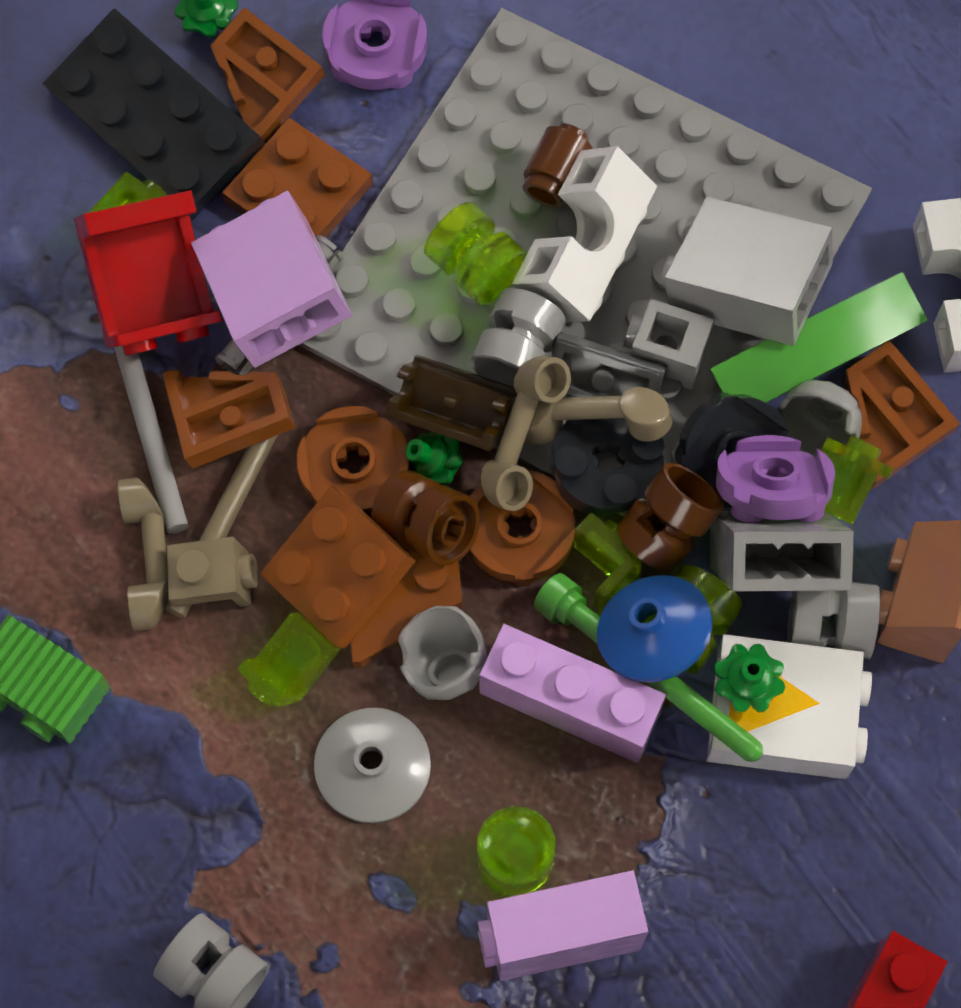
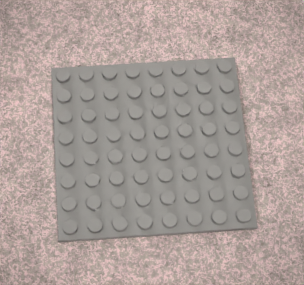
M501 7L343 249V259L331 270L353 316L304 341L299 346L396 396L400 392L403 379L398 378L397 374L404 364L412 362L416 355L477 374L470 366L469 359L481 333L485 329H491L488 325V318L499 293L504 289L515 288L511 284L534 240L568 236L576 238V217L571 207L565 201H563L559 208L548 207L530 198L522 188L526 180L523 175L524 170L545 129L549 126H560L562 123H567L580 128L588 135V142L593 149L618 146L657 185L647 206V213L638 224L625 250V257L620 266L615 270L603 294L601 306L593 314L590 321L566 322L562 330L563 333L630 354L632 349L623 347L632 317L636 315L643 318L650 299L668 304L666 289L662 288L660 283L663 266L669 256H676L682 245L681 238L685 223L690 216H697L706 196L832 227L834 259L870 196L872 188ZM713 325L709 344L692 390L681 387L682 382L664 376L659 394L668 403L673 418L670 430L662 437L665 446L663 452L664 464L669 462L676 463L675 451L679 445L682 429L691 414L703 403L708 402L713 395L721 393L709 372L710 368L766 340L765 338ZM661 344L662 346L672 348L669 345ZM553 350L544 353L552 357ZM555 439L539 445L524 441L518 461L556 481L550 464V456ZM730 440L727 442V444L725 445V447H724L723 450L726 449V447H727V445L729 444ZM610 452L594 455L599 459L597 468L600 471L606 472L611 466L618 469L622 467V464L617 461V456ZM627 511L618 514L624 516Z

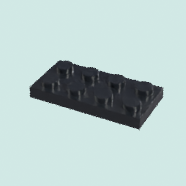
M115 8L42 83L50 93L162 194L167 196L192 190L197 210L196 213L189 215L192 221L265 144L260 135Z

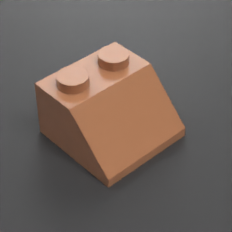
M961 520L915 522L906 539L896 537L886 569L896 572L891 591L882 589L880 592L878 624H881L876 643L942 664L961 639Z

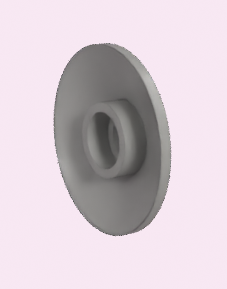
M383 708L359 709L340 717L323 734L317 746L314 759L315 779L325 801L342 816L353 821L370 824L387 822L409 811L422 797L431 771L429 749L420 730L403 715ZM368 751H376L381 754L383 760L379 767L366 769L360 764L361 757Z

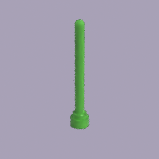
M563 573L554 575L543 585L537 594L534 602L535 610L553 624L560 622L565 626L573 624L597 643V627L600 616L586 606L587 600L582 596V588ZM677 676L658 682H646L655 690L666 694V699L745 761L755 762L763 755V746L759 740Z

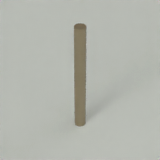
M278 435L246 448L199 541L225 538L228 535ZM168 600L165 610L174 616L184 619L192 604L175 606Z

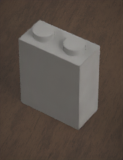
M706 196L697 216H690L687 219L682 232V245L675 257L669 256L661 273L660 283L661 287L666 289L667 303L669 305L714 319L713 325L794 346L833 264L832 227Z
M723 511L710 528V568L732 591H852L854 531L826 512H824V516L820 520L810 523L801 522L796 519H764L757 523H745L734 518L731 511Z

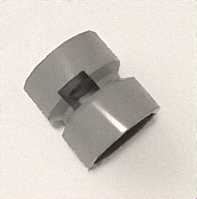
M516 288L504 289L499 293L488 318V325L491 329H485L481 333L469 359L470 366L480 376L514 387V378L525 362L534 357L546 355L544 352H550L554 349L556 338L562 332L566 323L565 315L555 304L536 293Z
M852 582V591H791L787 642L864 652L863 659L870 660L875 648L879 623V586L876 584ZM832 615V621L822 618L823 616L829 617Z
M201 913L189 921L169 944L154 969L153 977L180 998L189 995L194 996L193 1008H245L262 985L270 965L243 944L233 948L230 947V935ZM209 963L212 965V968L205 976L201 971Z

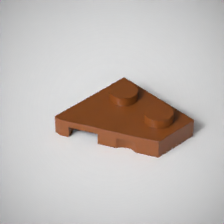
M245 7L211 44V49L223 72L227 86L243 121L260 135L265 144L326 75L320 64Z
M890 340L846 369L843 377L845 390L849 391L857 400L858 407L862 410V429L857 441L867 484L872 490L957 431L960 422Z
M168 370L162 373L184 459L192 469L296 428L283 383L275 372H249L245 375H236L231 371H210L209 377H184L179 370Z
M407 551L417 561L351 640L353 669L363 668L371 663L370 658L397 643L402 629L417 613L436 605L463 608L459 561L452 565L441 566L413 551Z

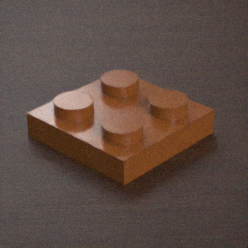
M288 118L222 192L224 203L243 215L256 208L263 201L272 199L288 190L306 217L314 235H321L327 238L373 185L372 173L291 118Z
M330 486L260 574L334 646L345 649L417 560L340 489Z

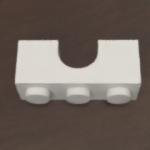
M618 146L581 150L558 193L575 214L577 222L576 238L568 236L535 239L511 285L516 289L536 293L551 301L563 312L566 322L590 321L593 314L601 306L603 294L615 270L622 263L625 257V250L638 224L647 213V206L657 185Z
M961 198L922 202L912 227L922 274L946 273L961 279ZM961 299L945 300L933 325L943 372L961 371Z

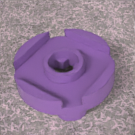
M351 0L344 3L340 8H338L337 3L329 11L324 21L322 31L324 53L331 66L334 78L339 82L348 83L367 90L401 89L412 81L413 74L421 67L427 52L426 23L421 13L419 17L417 11L410 7L409 0ZM373 31L382 32L383 40L387 42L378 47H370L361 40L362 38L369 39Z
M776 435L752 436L738 441L736 451L728 456L726 450L721 453L718 459L716 487L720 496L732 505L731 514L739 521L757 523L764 519H796L807 523L816 522L824 516L825 505L832 497L835 468L832 461L819 449H817L816 458L809 453L800 451L801 441L790 437Z

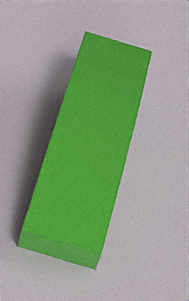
M901 272L806 319L794 346L766 339L710 368L709 372L721 393L746 394L768 403L781 395L787 394L788 391L807 379L814 380L927 322L928 319L906 277Z

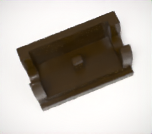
M420 355L414 356L412 362L404 364L400 368L397 377L403 379L402 387L398 395H394L388 401L385 412L386 416L488 451L499 446L517 396L513 386Z

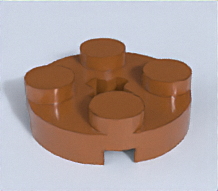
M345 406L325 413L316 420V426L309 431L306 438L305 435L303 436L298 446L297 469L305 493L316 505L328 488L333 486L340 489L368 516H371L374 498L381 485L391 475L400 470H410V461L405 454L407 442L402 431L394 423L392 425L388 420L379 417V412L368 407ZM358 451L360 459H369L368 465L361 467V471L355 474H350L347 469H340L338 463L347 460V452Z
M528 471L532 477L533 490L527 504L519 510L508 511L492 505L484 494L482 484L470 496L479 507L480 526L478 535L468 551L469 555L476 565L488 575L522 587L532 585L536 580L545 578L558 570L571 553L574 543L576 521L573 507L561 497L556 487V481L536 471ZM525 515L532 519L529 525L531 535L528 537L519 536L517 538L508 535L509 525L505 521L510 516L516 520L522 519Z

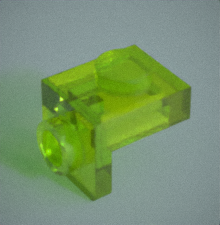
M852 435L846 445L827 437L821 451L832 461L835 468L832 497L825 505L824 512L853 525L877 475L879 474L889 479L894 469L877 461L882 450Z
M591 512L576 528L574 547L609 576L598 587L595 594L594 606L603 612L608 602L621 589L641 579L638 575L640 574L642 560L634 555L620 539L615 522L606 520L603 523Z
M300 612L290 613L256 658L245 659L237 670L249 681L247 687L257 699L267 705L281 707L300 702L341 649L334 646Z

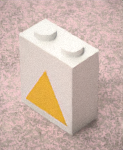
M723 634L717 650L716 663L726 658L735 644H742L748 651L754 644H761L765 647L771 658L783 663L784 670L778 678L785 683V690L783 694L770 701L769 707L764 713L755 711L751 705L746 712L738 713L734 710L729 699L719 696L715 692L716 683L721 679L715 674L712 704L759 740L763 746V755L755 762L745 761L709 732L706 762L838 779H847L854 769L855 763H864L868 731L867 728L858 727L860 706H868L872 686V673L862 671L864 652Z

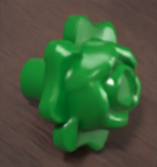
M181 0L175 7L174 13L178 19L183 20L182 26L184 31L199 32L206 37H212L217 31L225 30L231 23V16L238 9V2L236 0Z
M433 431L419 434L417 439L410 441L406 447L405 454L410 461L411 470L434 480L440 485L450 484L455 477V473L462 465V457L459 453L460 441Z
M735 644L732 646L729 655L714 666V673L718 678H721L716 683L715 692L717 695L729 699L734 710L738 713L746 712L750 705L755 711L764 713L768 709L770 701L783 694L785 690V683L778 678L783 673L784 665L781 661L771 658L765 647L761 644H754L750 647L749 651L742 644Z

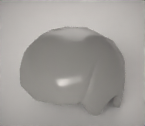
M807 379L788 391L787 396L779 406L780 415L785 420L789 432L786 431L787 437L801 441L800 451L809 453L815 458L817 449H819L830 458L834 466L842 464L849 457L860 437L862 410L858 407L857 400L849 391L830 381Z
M436 605L417 613L402 629L398 637L403 655L401 671L408 684L414 687L415 691L429 700H450L473 690L477 685L481 670L488 658L486 642L473 619L457 606Z

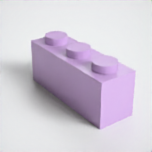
M503 624L479 675L480 694L638 764L661 714L666 694L637 681L626 679L612 670L506 624Z

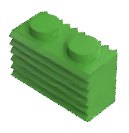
M8 614L0 625V712H3L5 707L10 705L25 715L20 724L43 741L49 743L54 735L70 744L74 741L76 734L81 731L82 726L88 722L89 716L95 712L96 706L108 694L110 686L100 672Z

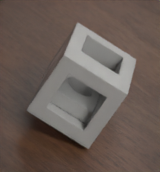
M650 299L643 318L633 315L623 347L632 349L631 354L667 365L664 376L682 382L681 387L692 390L709 344L714 319ZM661 344L669 345L672 348L662 346Z

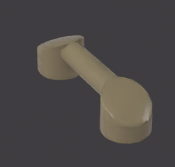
M546 355L534 357L521 366L514 378V388L517 393L496 456L494 460L486 462L481 473V484L484 494L495 507L516 511L524 507L531 497L533 490L532 477L527 469L516 464L538 402L555 403L566 395L570 387V369L565 361L560 358Z
M645 387L630 388L622 393V396L567 397L555 403L539 401L525 441L538 445L552 441L563 426V420L624 418L630 434L637 440L648 442L657 440L667 434L672 426L673 418L664 397L658 392Z
M139 478L118 480V495L124 524L141 522L147 583L128 586L129 615L134 632L155 628L161 620L169 599L163 513L149 489Z

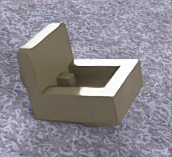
M234 537L167 545L169 601L175 606L232 599L239 607L251 606V588L258 586L257 562L252 553L249 554Z

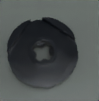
M718 393L713 395L708 402L699 406L688 418L682 429L679 445L675 451L676 464H680L701 476L719 494L716 487L718 459L729 440L735 441L738 437L745 439L760 435L787 437L786 431L789 432L780 413L769 404L746 394ZM721 497L724 508H731L732 505Z
M624 418L567 420L555 437L550 456L551 469L557 481L556 487L561 497L568 504L584 514L598 518L612 517L613 513H623L629 510L636 500L641 498L647 499L645 489L664 465V440L662 437L648 442L635 439L630 434ZM610 452L617 456V461L622 464V467L618 469L611 466L606 472L600 471L597 468L599 459L594 455Z

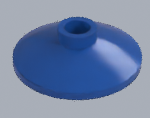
M665 575L646 577L627 585L608 602L601 614L597 627L598 647L609 667L626 679L648 683L667 680L687 670L703 654L712 633V613L703 594L688 581ZM656 615L651 622L642 623L647 617Z

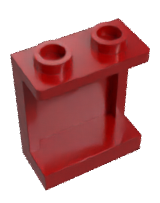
M192 190L85 213L74 218L106 348L123 346L125 356L156 349L155 337L175 333L178 343L210 335L209 324L223 321L220 310L214 311L212 308L204 272L191 242L195 241V236L189 215L197 212Z

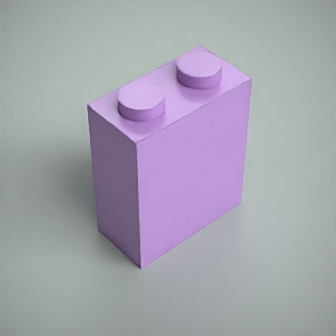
M288 190L272 199L263 201L256 208L224 225L215 227L208 234L191 242L230 334L254 368L353 316L306 217Z
M634 870L487 902V920L478 922V936L485 968L497 966L500 981L640 951L649 932Z

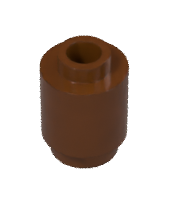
M562 123L560 126L547 127L524 170L523 175L526 180L522 187L523 191L542 205L552 208L561 207L564 200L558 193L581 150L593 149L588 142V135L580 128L567 123Z

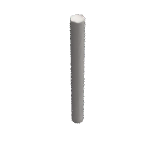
M123 346L114 347L158 503L163 513L166 531L169 534L182 532L189 525L139 353L125 356Z

